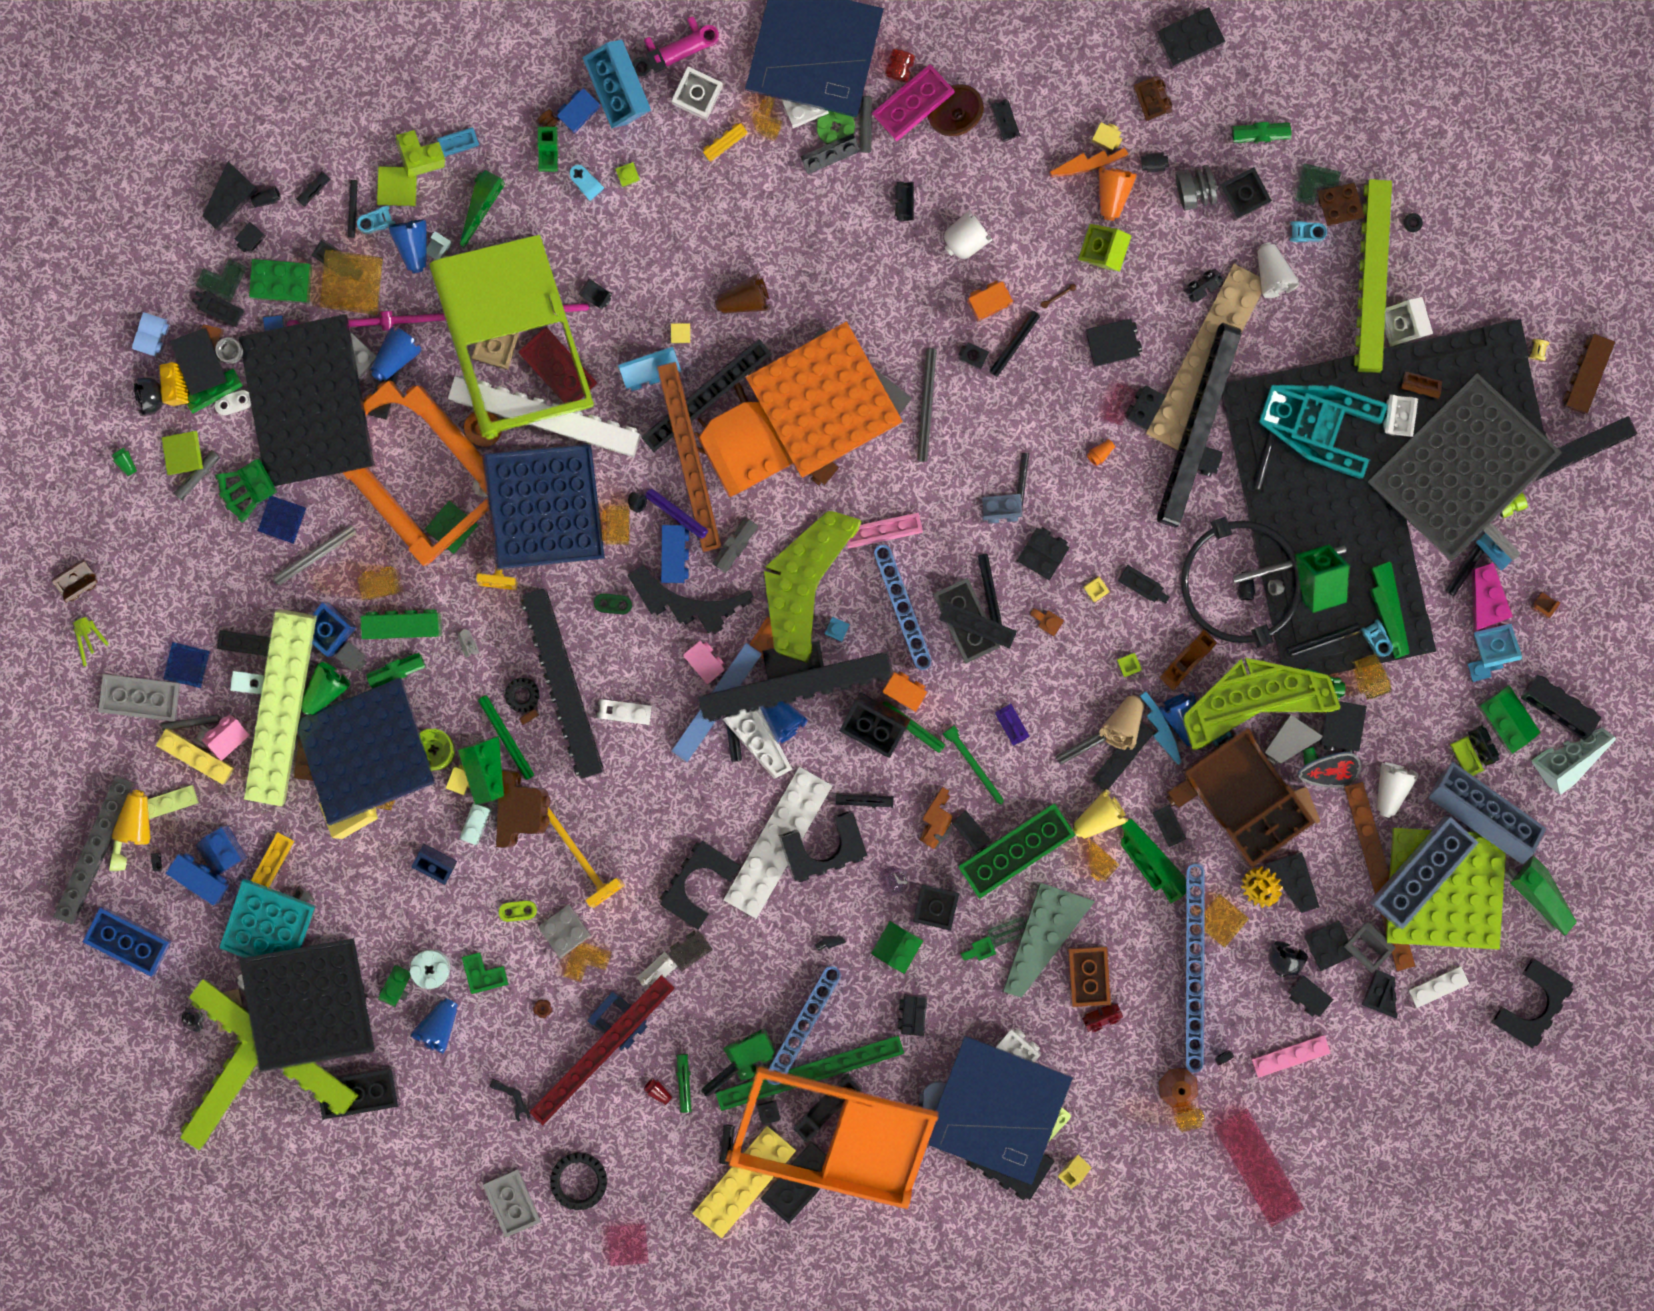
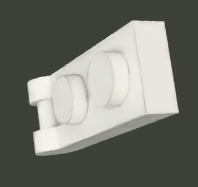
M598 699V705L600 706L596 718L650 724L652 706ZM607 706L613 707L612 714L606 713Z

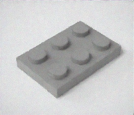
M519 1169L483 1184L505 1238L541 1223Z

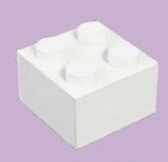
M687 67L672 99V105L707 121L723 88V83Z

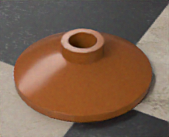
M475 411L465 420L464 432L473 444L487 447L495 444L500 439L502 431L498 433L497 437L492 439L482 436ZM486 411L490 422L500 421L494 413Z

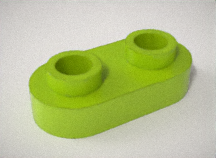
M530 900L504 903L499 908V917L505 922L530 920L537 914V906ZM526 906L531 908V912L528 914L524 911ZM508 908L512 910V915L510 916L505 914V910Z

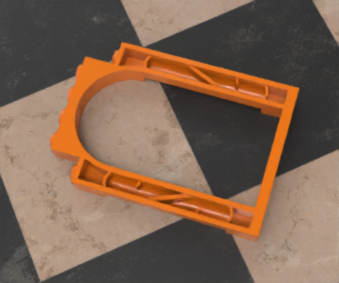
M383 381L378 385V391L373 395L369 394L363 399L366 416L375 408L388 403H398L412 409L418 416L424 419L487 494L483 456L422 386L417 385L415 387L413 385L406 391L407 395L405 396L393 381ZM368 468L343 473L347 479H350L406 543L409 547L408 550L422 566H428L489 511L487 498L434 545Z

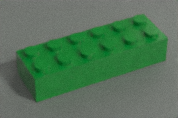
M1052 803L959 864L958 868L980 899L1076 835L1055 803Z

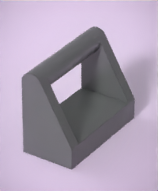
M1368 921L1361 925L1344 945L1371 973L1395 949L1391 943H1387V939ZM1359 936L1380 955L1374 964L1353 945Z

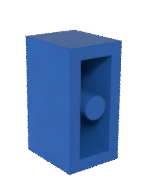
M584 88L581 91L579 89L575 91L571 96L572 100L568 104L564 103L557 111L559 113L557 115L559 120L574 134L601 107L600 103Z

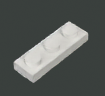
M1459 966L1408 991L1416 1008L1468 985L1469 982L1462 967Z

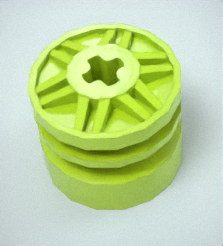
M426 729L420 732L431 770L438 771L448 767L455 755V746L452 739L438 729ZM434 745L436 748H439L437 755L430 753Z

